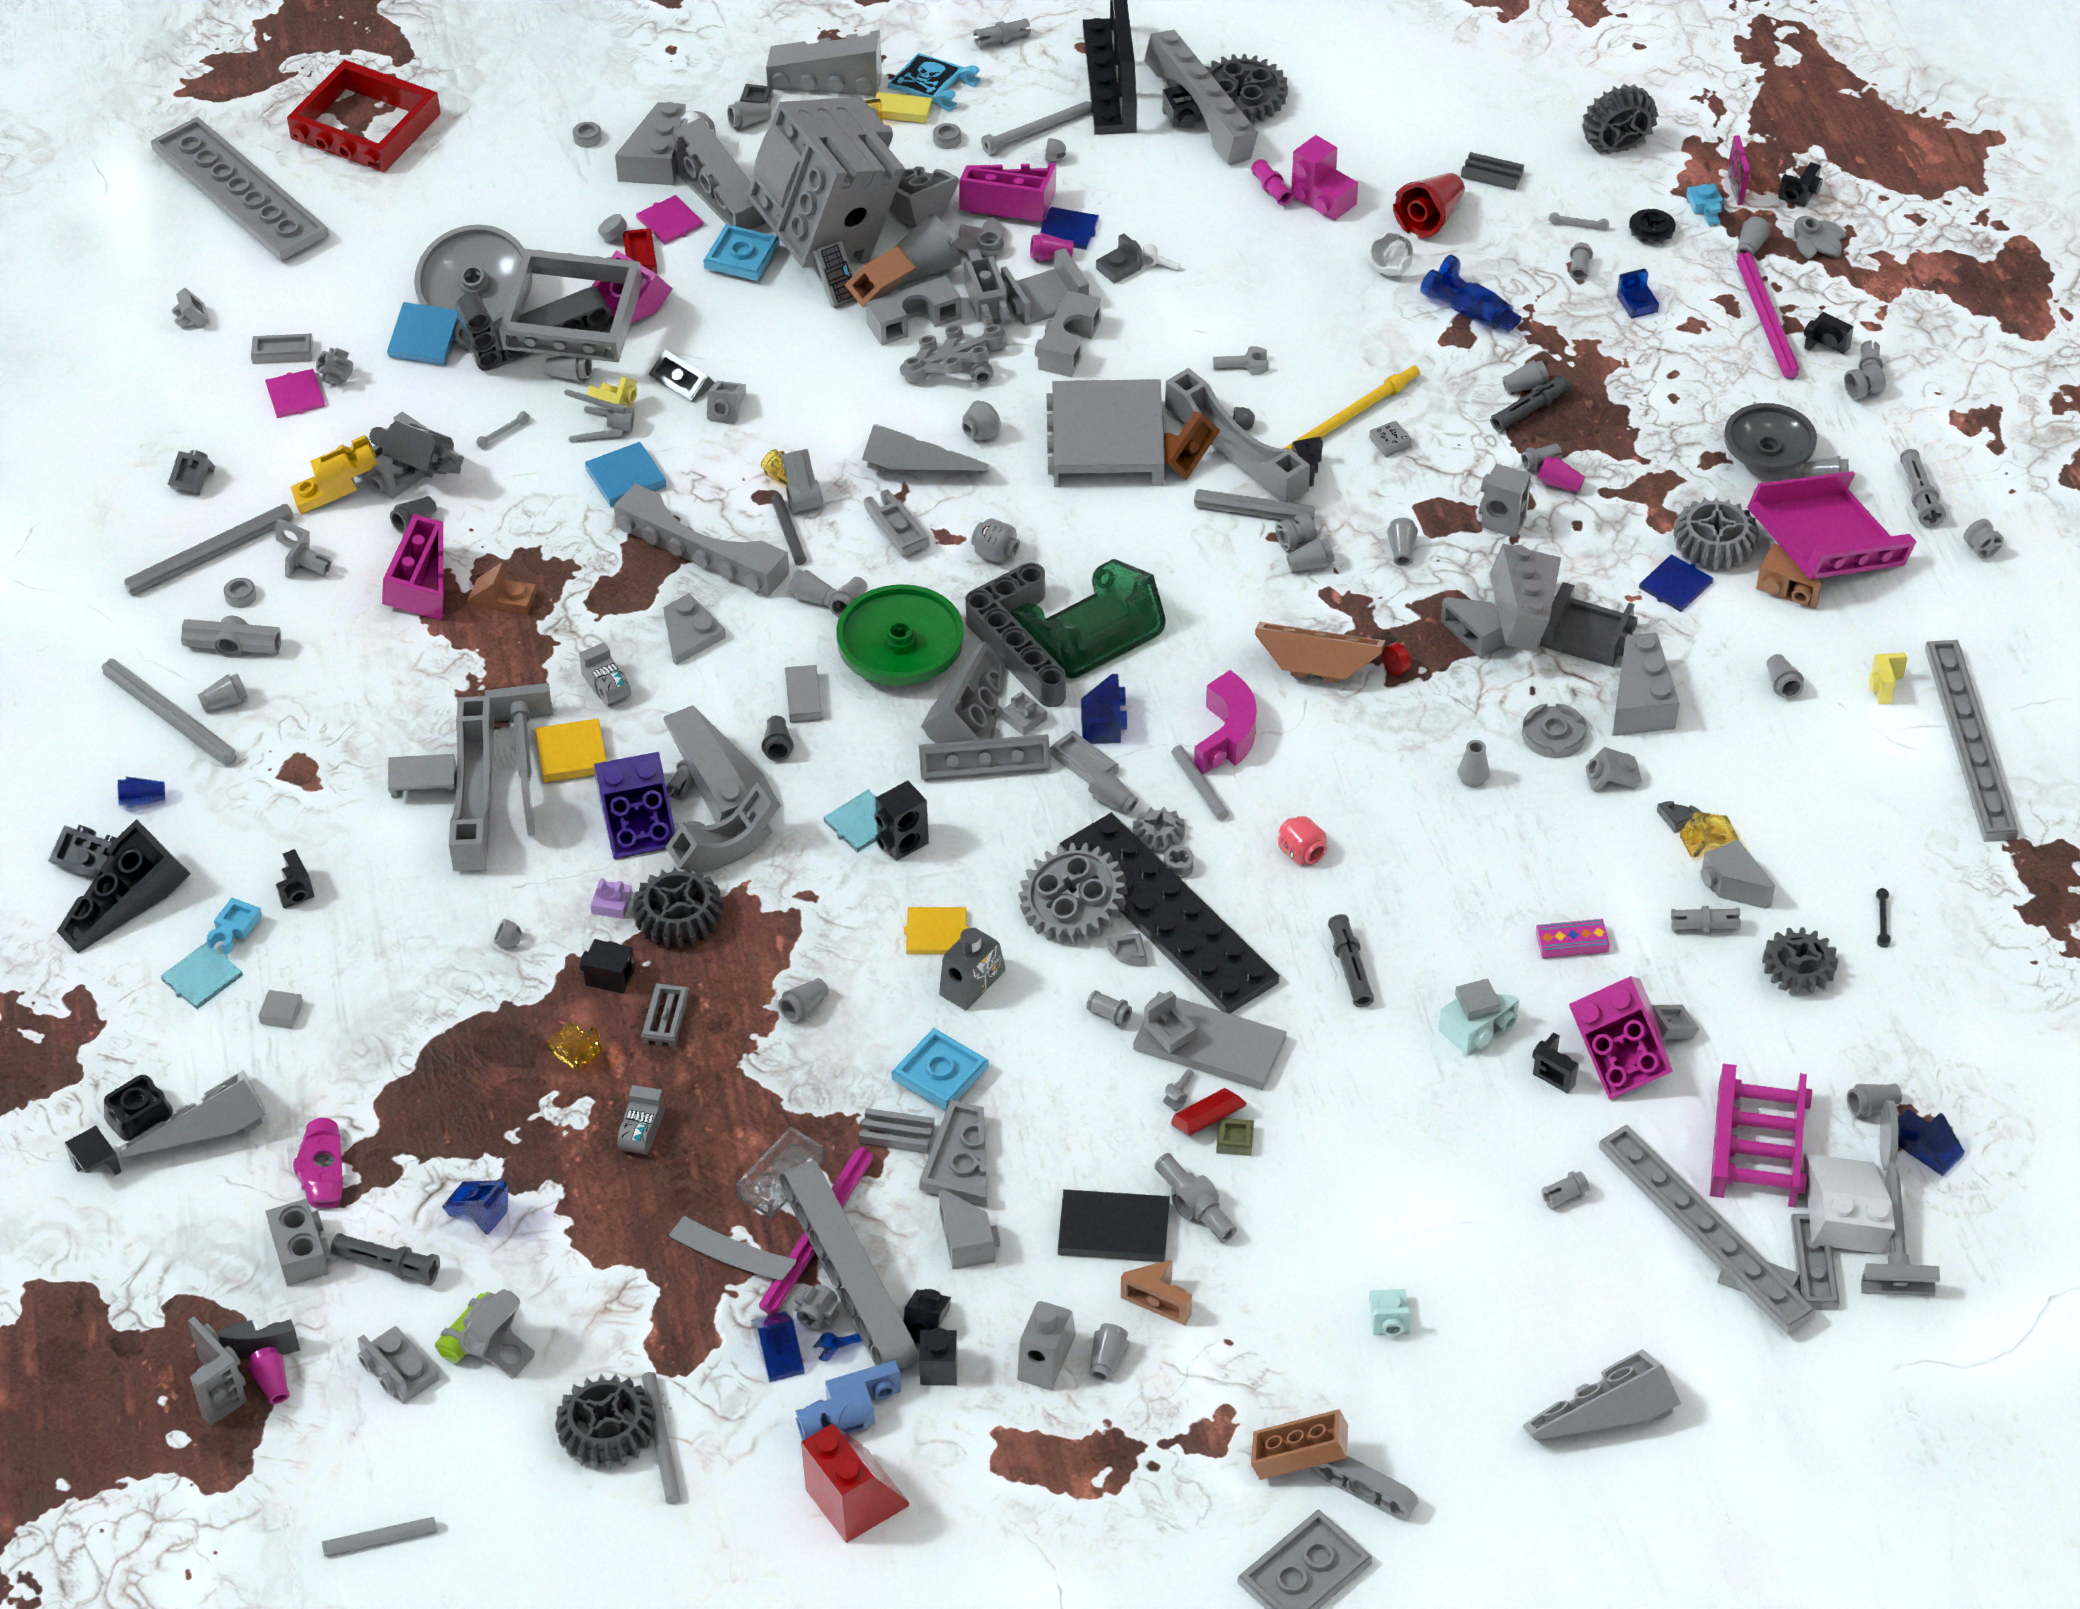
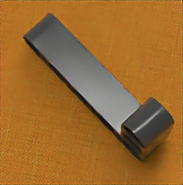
M589 287L519 315L518 323L589 331L605 324L611 317V310L600 290L596 287ZM468 293L457 300L456 311L465 342L480 370H493L532 354V352L503 349L499 333L501 323L493 326L492 318L478 294Z
M1026 563L970 591L966 595V624L982 642L986 641L1004 661L1007 669L1042 705L1057 707L1063 704L1066 699V673L1013 617L1035 606L1045 598L1044 568L1036 563Z

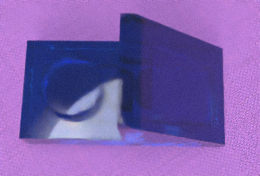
M1909 1108L1898 1118V1146L1941 1176H1944L1964 1156V1149L1941 1112L1930 1123Z
M504 1180L463 1181L442 1205V1208L450 1217L471 1216L484 1234L489 1235L508 1211V1185Z

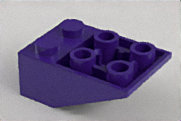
M659 752L594 764V775L613 859L666 849V845L676 831Z

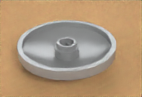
M467 225L444 233L427 247L417 264L414 285L420 304L456 310V302L461 296L468 293H476L482 299L491 316L493 326L501 323L524 252L523 246L510 233L489 225ZM531 277L530 284H529V287H528V290H527V293H526V296H525V299H524V303H525V301L527 300V297H528V295H529V293H530V290H531L532 277Z

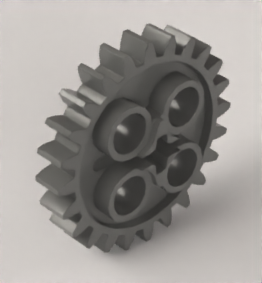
M1232 54L1231 60H1227L1222 56L1221 63L1211 61V67L1205 66L1206 69L1251 124H1253L1256 117L1264 121L1265 114L1273 117L1274 110L1281 111V105L1286 104V97L1288 95L1287 77H1283V70H1277V64L1268 66V59L1259 62L1257 61V55L1252 59H1247L1246 54H1243L1241 59Z

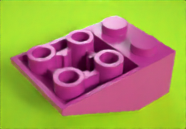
M1632 976L1627 977L1568 1004L1609 1100L1673 1072L1654 1009L1641 979Z

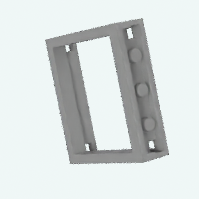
M524 249L499 328L503 349L619 363L643 283L640 262ZM532 274L624 284L610 333L518 323Z

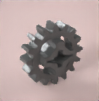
M1804 927L1800 928L1799 933H1794L1791 928H1787L1785 936L1776 932L1774 940L1767 941L1762 963L1765 964L1764 973L1772 974L1771 982L1773 984L1781 981L1783 983L1782 990L1784 991L1791 986L1795 988L1796 994H1800L1802 988H1806L1810 994H1813L1816 985L1821 989H1825L1827 981L1832 982L1834 980L1838 965V958L1835 957L1836 947H1828L1830 940L1828 938L1819 940L1817 938L1818 931L1816 930L1809 935L1806 934Z

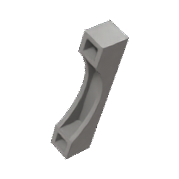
M1175 30L1151 34L1144 62L1157 78L1165 77L1172 79L1189 92L1205 119L1213 147L1227 164L1251 159L1258 136V131Z
M1190 368L1185 369L1166 381L1165 408L1185 424L1195 411L1206 416L1220 429L1211 445L1280 501L1292 502L1309 491L1310 464L1290 448L1280 449L1271 447L1248 434L1224 409L1210 385Z
M635 483L614 504L616 527L623 532L630 533L651 545L663 548L675 556L687 559L701 568H706L721 575L725 579L737 582L751 591L769 597L789 575L788 552L764 541H725L699 534L684 526L672 516L664 505L660 494Z
M490 696L458 697L456 716L457 783L455 806L452 818L450 819L449 849L453 871L486 870L494 738L492 704Z

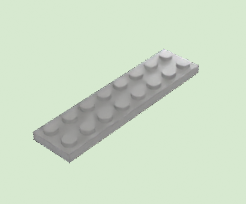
M198 116L151 140L153 151L281 262L329 236L327 227Z

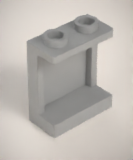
M403 411L393 417L394 422L413 423L425 427ZM376 445L373 446L379 464L371 470L356 476L363 478L376 491L383 492L391 499L396 498L425 477L415 473L416 468L413 466L407 469L392 464L393 459L382 455L383 448Z

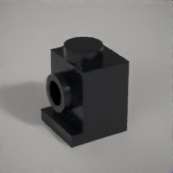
M1182 85L1163 89L1162 111L1164 115L1167 114L1173 127L1182 126L1183 128H1190L1196 122H1200V109ZM1184 97V102L1176 103L1174 100L1175 98Z

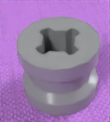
M1988 519L1975 521L1964 533L1965 542L1970 546H1974V552L1979 558H1988L1994 555L2004 543L2003 536L1998 531L1993 530L1994 526Z

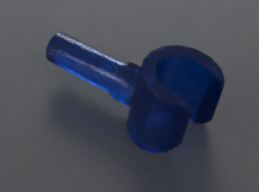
M825 1332L814 1344L813 1348H824L825 1350L819 1356V1360L827 1362L839 1348L861 1342L862 1340L859 1333L837 1337L831 1332Z

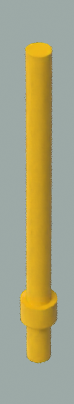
M1413 365L1400 374L1395 373L1384 380L1383 385L1295 441L1324 437L1389 394L1395 395L1403 390L1405 384L1420 375L1419 368ZM1292 443L1282 449L1290 448L1292 450Z

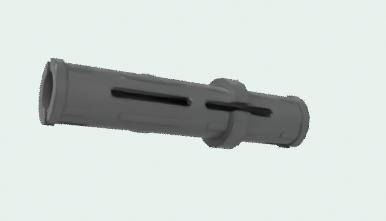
M1558 375L1544 385H1537L1530 394L1502 411L1493 414L1490 419L1491 425L1497 432L1501 433L1536 410L1551 406L1553 400L1570 391L1571 385L1569 380L1564 375Z
M1338 914L1331 917L1328 921V926L1335 942L1333 950L1335 955L1340 958L1353 999V1005L1356 1007H1366L1373 1003L1374 994L1371 991L1359 954L1360 943L1353 935L1349 917L1344 914Z

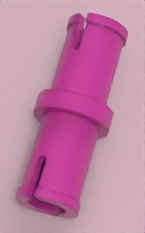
M1259 159L1253 163L1251 167L1252 174L1259 179L1262 189L1267 193H1271L1279 205L1289 204L1293 200L1294 194L1284 183L1282 175L1274 171L1264 159Z

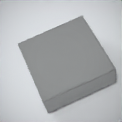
M1488 978L1456 986L1455 995L1468 1020L1500 1011L1501 1003Z
M268 990L258 1015L260 1023L293 1028L303 1003L302 995Z

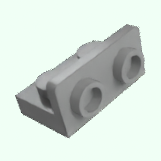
M396 1325L371 1342L364 1334L357 1338L360 1349L357 1357L362 1366L368 1372L373 1370L379 1376L378 1380L384 1391L389 1396L395 1394L403 1404L440 1380L438 1371Z

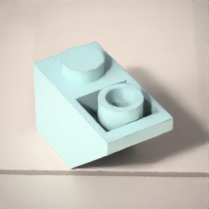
M1496 994L1501 1003L1500 1011L1470 1020L1467 1019L1456 998L1441 1009L1439 1031L1467 1056L1477 1048H1484L1494 1036L1502 1031L1510 1030L1516 1024L1520 1001L1516 996Z

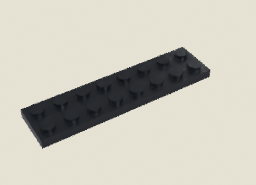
M1112 812L1059 843L1064 852L1069 851L1071 843H1074L1076 850H1080L1084 843H1087L1090 852L1099 846L1103 855L1109 852L1113 861L1119 862L1127 881L1125 884L1128 890V894L1123 895L1126 906L1118 907L1120 912L1220 1011L1230 1014L1279 983V974Z

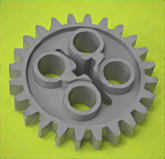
M1071 843L1069 851L1064 852L1063 848L1059 845L1057 846L1056 855L1053 856L1050 852L1046 851V861L1034 860L1036 870L1026 869L1025 872L1029 880H1022L1020 882L1023 889L1022 892L1018 893L1022 903L1020 908L1023 915H1025L1028 925H1033L1036 934L1043 932L1048 941L1056 934L1059 944L1063 943L1066 936L1070 937L1072 944H1076L1077 938L1080 935L1088 942L1090 932L1094 931L1097 935L1101 936L1100 927L1102 925L1112 928L1113 925L1110 917L1120 918L1121 913L1118 907L1126 906L1123 896L1128 894L1125 875L1121 870L1119 862L1113 861L1109 852L1103 855L1099 846L1090 852L1087 843H1084L1080 850H1076L1074 843ZM1080 871H1084L1082 874L1075 875ZM1051 888H1055L1053 891L1046 892ZM1095 895H1100V896L1097 897V898L1090 899L1091 897H1093V896H1095ZM1072 911L1070 914L1062 916L1064 913Z

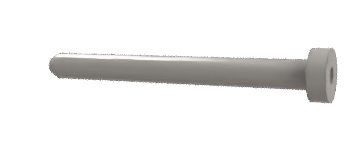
M1085 101L994 137L991 134H987L981 138L982 147L987 155L994 154L1000 146L1091 112L1092 103Z

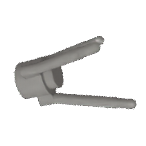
M571 390L564 391V394L609 409L584 407L585 412L607 416V427H612V430L570 436V442L606 437L623 438L624 432H632L634 408H625V405L614 404Z

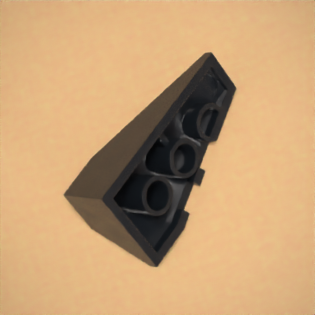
M137 819L111 843L106 851L109 854L108 858L100 870H94L90 877L93 882L84 896L76 899L57 930L60 936L77 953L165 899L191 874Z

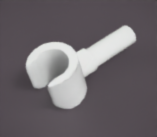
M1145 244L1143 246L1141 262L1145 267L1159 264L1179 270L1181 264L1157 255L1158 249L1155 245Z

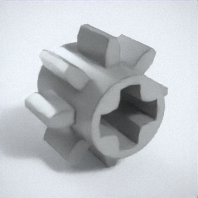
M330 347L329 352L323 351L316 362V371L322 373L320 380L331 385H340V381L346 382L353 371V362L347 359L349 352L337 347L335 349Z
M821 1284L811 1285L809 1290L802 1288L794 1300L797 1304L795 1308L797 1319L801 1324L813 1330L823 1328L825 1324L832 1326L840 1314L837 1310L839 1306L837 1295L829 1287Z

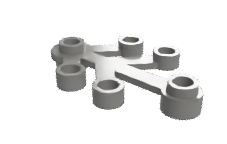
M997 324L989 325L984 328L982 336L957 345L964 338L961 325H951L945 329L947 339L938 352L930 357L931 352L938 349L937 340L933 335L924 336L919 339V352L916 356L909 357L900 366V373L905 377L906 381L918 382L924 380L928 373L956 374L963 369L962 362H986L989 359L988 350H998L1007 345L1005 330L1001 329V326Z

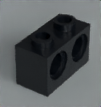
M909 780L875 797L876 813H874V819L877 823L875 839L883 852H888L898 861L929 844L927 800Z

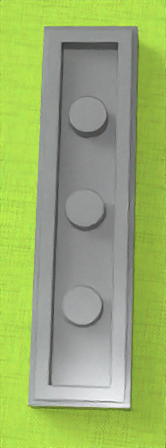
M1048 734L918 745L921 779L1051 769Z

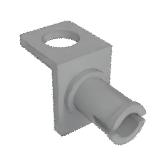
M278 519L276 521L275 539L277 542L292 548L285 558V576L290 578L300 566L325 576L331 568L332 558L309 549L310 531L285 520ZM284 530L294 533L298 540L294 541L288 538Z

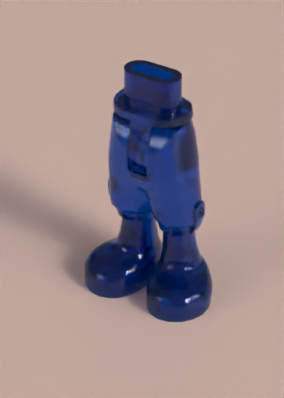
M1453 254L1448 255L1444 259L1439 272L1432 269L1424 277L1420 287L1421 294L1430 299H1438L1449 303L1454 311L1481 324L1492 326L1493 329L1501 328L1509 333L1522 319L1520 315L1513 311V306L1495 292L1479 283H1467L1459 275L1461 268L1460 260Z

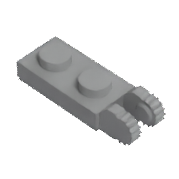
M889 489L880 492L882 503L885 505L883 507H880L872 496L863 499L864 506L870 517L902 557L930 546L929 536L904 504L897 500Z

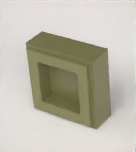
M1228 1118L1219 1120L1216 1153L1251 1156L1254 1120Z

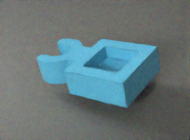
M231 897L214 920L216 929H213L207 935L208 948L212 949L217 942L223 941V953L229 954L234 948V939L238 937L245 940L261 919V908Z

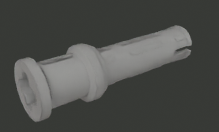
M1907 449L1901 453L1900 461L1903 464L1913 490L1911 501L1913 506L1919 510V522L1925 527L1937 526L1946 518L1945 508L1938 502L1940 497L1938 490L1930 485L1919 457V452L1916 449Z

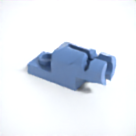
M896 1360L825 1381L826 1401L818 1400L805 1408L795 1410L796 1422L802 1441L832 1423L847 1434L874 1425L875 1415L872 1400L887 1399L893 1394L901 1392L900 1371Z

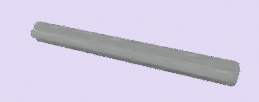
M288 504L277 506L125 578V588L130 595H136L275 529L278 519L287 522L291 521L294 518L293 512Z
M110 658L102 664L101 668L106 677L221 764L228 766L232 761L236 760L237 755L234 748L117 660Z

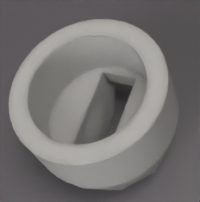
M1048 138L1045 161L1058 162L1066 156L1065 144L1058 139Z
M504 918L496 931L494 943L507 948L515 947L521 940L522 931L516 923Z

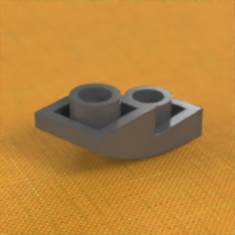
M291 1319L272 1323L259 1330H255L253 1321L249 1320L243 1323H234L225 1329L216 1331L220 1345L223 1348L231 1347L239 1359H249L254 1352L266 1347H274L282 1355L300 1351L296 1331Z

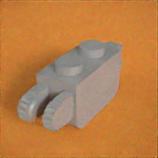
M979 249L967 251L968 259L964 262V284L978 321L983 322L984 327L993 325L994 319L1000 318L1003 326L1010 325L1011 318L1007 307L1006 288L994 256L982 258Z

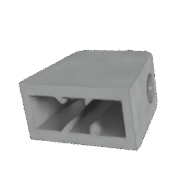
M1044 1301L1036 1303L1020 1339L1017 1380L1052 1391L1076 1336L1073 1312L1071 1310ZM1038 1351L1044 1355V1361H1038Z

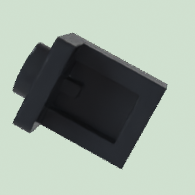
M1810 162L1801 178L1784 174L1781 178L1778 198L1805 207L1812 195H1817L1823 183V178L1819 177L1821 165Z
M916 1289L905 1306L903 1319L915 1343H920V1330L940 1328V1324L950 1310L951 1297L941 1295L940 1292L933 1289Z

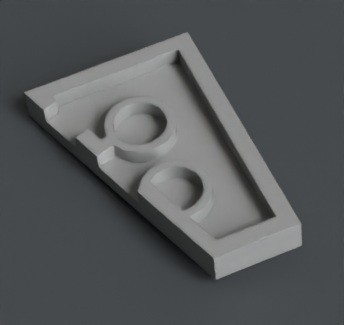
M950 1100L919 1180V1190L938 1194V1191L947 1190L965 1201L987 1206L984 1107Z

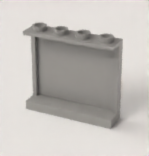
M1161 379L1052 381V393H1046L1047 411H1053V414H1047V432H1053V435H1047V454L1053 453L1054 457H1048V475H1054V487H1059V474L1151 472L1152 486H1164Z

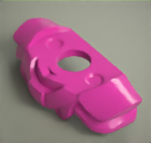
M318 1118L307 1124L297 1158L293 1162L294 1173L301 1182V1190L305 1189L308 1203L317 1209L336 1208L342 1199L343 1178L340 1133L337 1123L328 1118ZM324 1153L331 1155L334 1158V1163L328 1167H320L313 1160L317 1155Z

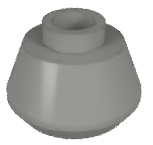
M979 400L974 401L963 415L962 429L968 437L975 440H984L998 436L1001 421L998 413L989 403Z

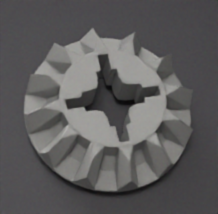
M1150 806L1147 813L1139 812L1137 820L1133 821V834L1150 850L1164 851L1178 845L1185 836L1184 819L1178 817L1177 811L1168 812L1165 807L1161 810H1154ZM1157 823H1162L1161 831L1156 834L1154 827L1157 826Z

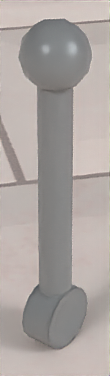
M1556 212L1549 215V221L1553 224L1566 222L1594 226L1600 231H1606L1609 228V221L1607 219H1600L1599 221L1560 216Z
M522 411L510 423L486 437H478L476 441L478 447L484 448L488 445L489 441L516 425L528 423L530 415Z

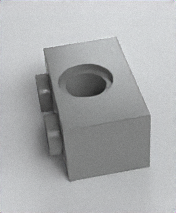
M1496 463L1491 474L1484 476L1481 484V492H1484V497L1481 500L1478 511L1479 514H1482L1481 528L1510 537H1517L1527 518L1531 484L1530 473Z

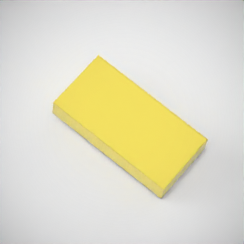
M877 92L872 108L877 110L878 117L881 119L927 123L932 108V98Z

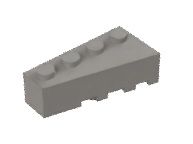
M1502 544L1489 574L1505 645L1533 652L1536 651L1549 623L1561 557L1529 550L1522 545Z

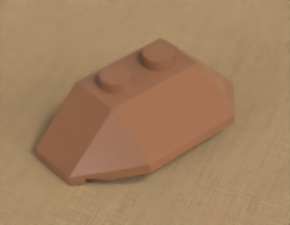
M1259 622L1255 629L1256 637L1282 670L1290 671V675L1294 677L1306 678L1309 677V674L1322 676L1321 679L1323 681L1334 683L1340 682L1341 679L1346 680L1382 654L1386 640L1267 622Z

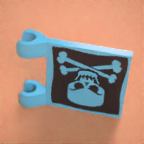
M918 53L888 83V87L913 96L932 98V102L938 104L942 109L952 111L957 106L956 102L951 101L956 95L954 91L948 89L958 78L971 87L976 86L981 81L980 78L975 77L980 70L975 65L962 67Z

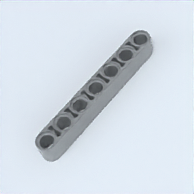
M812 1160L781 1171L779 1179L782 1190L875 1366L896 1360L900 1370L918 1362V1353L915 1343L818 1163Z

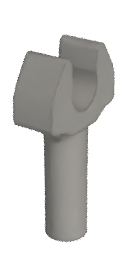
M1250 346L1245 355L1213 357V369L1245 367L1251 375L1263 374L1268 371L1269 367L1267 350L1257 346Z

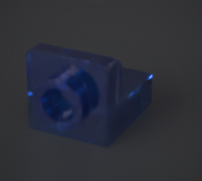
M1645 268L1619 275L1617 298L1631 319L1657 313L1659 309V302L1647 285L1648 272Z

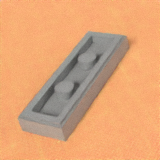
M1791 1214L1790 1223L1796 1269L1799 1273V1292L1816 1310H1838L1840 1302L1832 1246L1812 1245L1809 1214Z

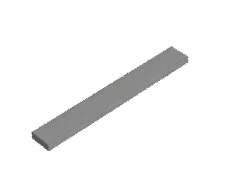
M1958 639L1927 641L1925 651L1983 841L2016 840L2018 829Z
M1627 1124L1599 1141V1149L1721 1270L1723 1267L1737 1282V1286L1787 1335L1815 1317L1816 1309Z

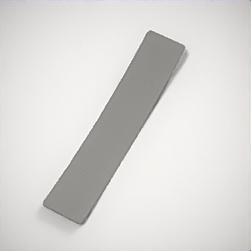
M686 1216L681 1218L669 1234V1237L721 1262L777 1280H783L797 1262L796 1259L773 1254L736 1241Z

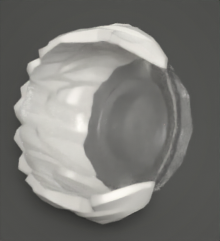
M1386 232L1381 237L1376 238L1370 245L1369 258L1371 264L1381 274L1386 276L1401 275L1407 271L1412 263L1414 255L1412 244L1407 238L1400 236L1396 232Z

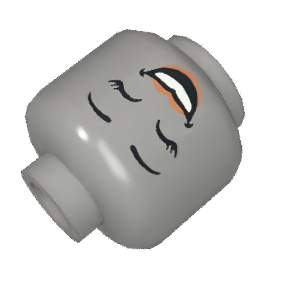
M993 518L987 519L983 523H978L971 538V544L974 546L976 554L996 563H1003L1010 556L1014 557L1020 545L1016 529L1012 525Z

